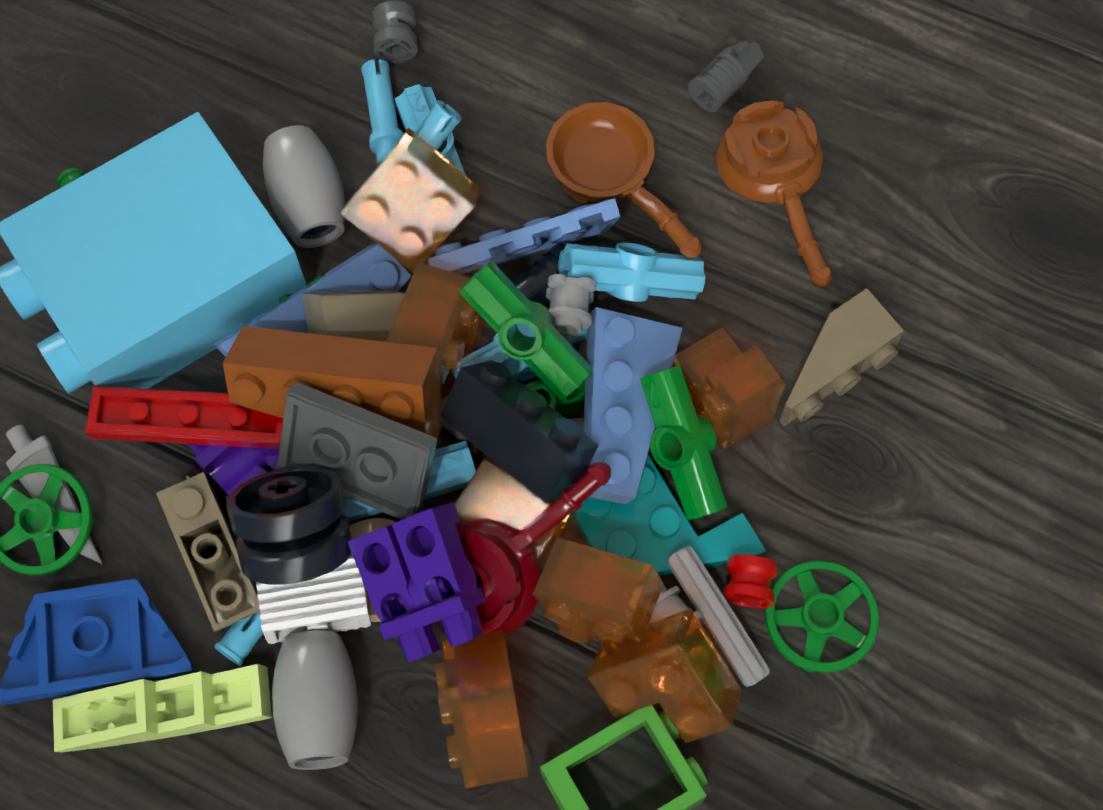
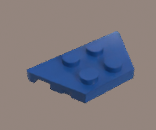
M137 578L34 594L24 617L25 626L15 637L8 653L11 660L0 683V706L89 692L141 679L150 681L170 679L195 673V666Z

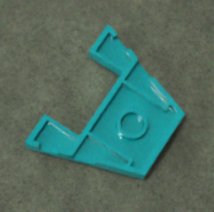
M649 447L634 500L628 504L589 497L582 503L583 506L580 510L574 509L570 513L610 585L673 575L667 564V559L675 552L687 546L694 549L706 569L722 566V563H727L728 558L733 555L763 557L766 552L743 513L697 536L649 457L651 447Z

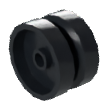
M314 466L289 467L251 478L231 492L227 497V511L232 531L239 536L236 540L237 554L241 571L251 581L267 585L293 584L312 580L332 572L348 560L352 553L347 541L352 540L348 517L342 514L345 510V503L339 475L330 469Z

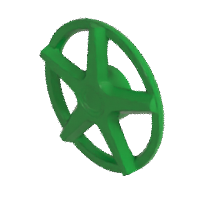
M34 464L16 470L0 483V497L16 512L14 517L15 526L0 538V562L15 572L33 576L54 574L70 564L83 550L89 538L91 528L95 524L91 500L81 481L64 468L50 464ZM41 472L49 473L47 482L38 498L30 499L10 486L14 481L25 475ZM63 479L76 492L82 513L62 511L56 508V501ZM80 528L74 544L62 557L56 560L53 541L54 532L63 529ZM27 539H32L35 542L41 566L19 564L10 559L4 552Z
M829 561L804 562L788 569L772 586L771 590L775 594L774 604L772 607L765 608L764 622L774 646L787 660L810 673L842 671L859 662L873 646L879 629V611L876 599L864 580L847 567ZM826 569L835 571L853 582L834 595L825 594L818 587L811 570ZM796 575L804 598V605L799 608L774 610L780 590L785 583ZM862 594H864L870 610V628L867 636L844 620V611ZM776 625L803 627L806 629L807 638L804 658L786 645ZM829 636H835L858 648L855 653L843 660L829 663L819 662Z

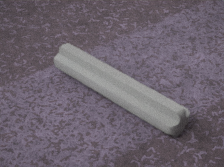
M687 546L672 554L667 559L669 568L695 609L700 610L704 615L702 618L703 622L743 685L746 687L752 686L764 679L770 673L769 667L694 549Z

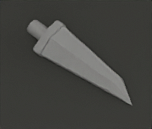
M24 425L14 426L7 431L6 436L16 451L6 462L11 473L34 464H50L60 467L52 450L53 446L47 436H40L33 441ZM49 473L28 474L19 478V481L32 498H38L47 482ZM63 479L56 501V508L62 511L80 513L69 486ZM80 528L58 530L71 548L79 534ZM89 535L87 543L80 554L102 564L92 538Z

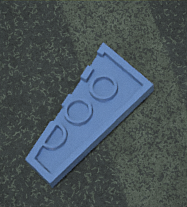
M613 198L598 204L580 206L568 211L567 214L551 219L550 217L538 218L523 225L524 228L506 233L505 229L493 231L480 236V242L462 247L461 242L439 247L434 250L435 256L428 258L427 262L432 283L480 270L491 260L497 265L549 250L559 242L566 245L607 233L620 218L616 200Z
M381 242L373 243L325 273L324 277L313 284L293 293L286 301L270 311L263 312L255 317L246 326L308 333L302 293L398 292L410 279L411 275ZM241 329L232 335L225 336L213 345L226 357Z
M596 307L589 313L592 316V325L587 329L586 361L593 368V371L585 379L583 431L585 435L599 445L590 465L597 462L607 463L611 468V477L605 486H601L590 497L628 504L636 498L650 447L651 436L655 429L639 378L672 367L682 328Z

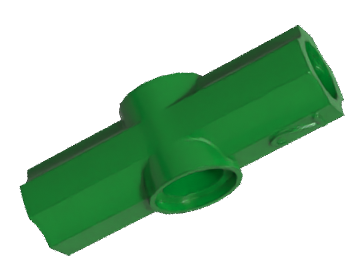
M492 260L477 271L459 289L458 292L498 333L499 345L504 353L511 358L523 360L559 399L570 395L592 373L593 368L553 326V319L549 310L541 303L529 301ZM522 323L531 327L535 337L523 335L517 328V324Z
M680 365L639 378L656 427L650 441L651 453L661 467L671 471L687 520L700 518L727 508L710 456L716 445L715 431L706 418L696 414Z

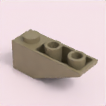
M867 288L829 314L785 404L779 420L783 427L796 418L800 422L809 419L821 409L824 404L822 400L833 392H836L838 396L845 394L860 381L861 376L859 374L871 366L875 370L884 367L898 354L896 346L904 330Z
M204 472L157 492L158 500L214 632L260 612L258 595L253 582L241 571L235 535L216 490Z

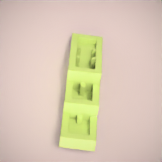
M255 664L215 674L200 671L156 682L141 679L54 699V752L62 753L157 740L270 719L272 714L268 667Z

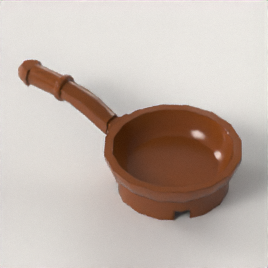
M774 100L755 102L737 112L733 117V123L720 138L715 154L718 174L730 190L748 200L784 204L792 233L798 245V254L803 257L811 274L810 279L815 285L826 287L832 281V270L827 266L820 252L819 242L813 237L800 200L801 195L806 193L820 178L824 162L815 124L801 109L795 107L793 112L790 109L783 108L784 102Z
M609 102L585 103L568 110L553 124L546 141L547 163L565 193L577 202L587 205L588 201L601 203L615 198L616 203L630 198L636 206L657 222L659 229L665 231L679 247L680 253L688 258H696L701 254L702 245L698 237H694L678 219V214L671 212L656 196L641 188L645 183L644 179L649 174L655 158L653 135L643 119L626 107Z

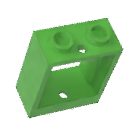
M651 702L540 766V774L560 810H589L568 771L644 726L684 792L657 810L693 809L706 798L707 795L702 788L708 785V782L696 760L692 756L685 760L674 741L679 739L680 736L669 715L664 710L657 714Z

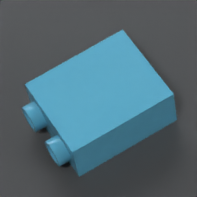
M199 112L194 113L0 222V235L15 258L0 266V286L24 321L44 309L48 311L59 331L37 343V346L68 394L90 381L95 386L149 389L217 349L213 345L214 343L240 330L249 321L263 312H268L280 304V297L286 296L288 298L306 286L294 249Z

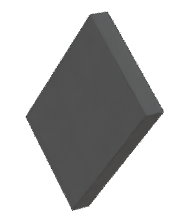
M295 381L288 389L286 395L277 469L305 466L330 469L340 477L343 496L403 520L421 513L423 510L438 438Z

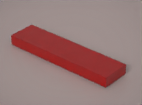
M93 386L85 433L91 439L280 449L283 418L231 403L228 393Z

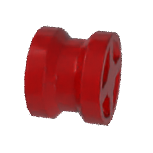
M733 555L729 557L727 571L731 574L730 583L724 588L723 596L725 600L732 605L746 608L763 609L772 607L775 594L770 587L771 580L777 576L778 564L771 559L755 555Z

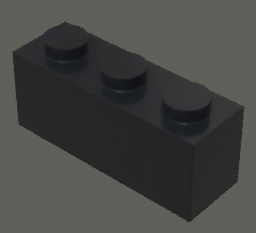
M493 360L460 368L440 415L544 504L557 500L562 495L563 489L572 486L587 471L599 446L584 434L579 424L564 418L547 404L544 396L525 387L512 376L511 371L505 365Z

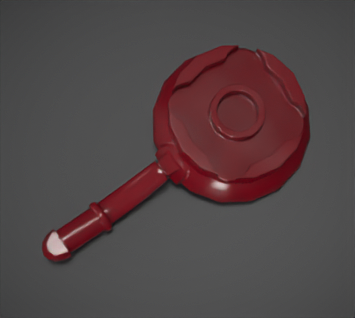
M597 462L590 465L587 472L572 486L563 489L562 495L522 530L519 528L514 529L507 523L488 517L468 519L455 525L465 556L475 572L477 588L481 587L486 602L475 606L483 634L479 638L503 637L525 624L537 607L542 586L539 561L534 553L536 549L532 543L553 529L574 509L580 510L584 501L597 489L609 482L611 468L607 463Z

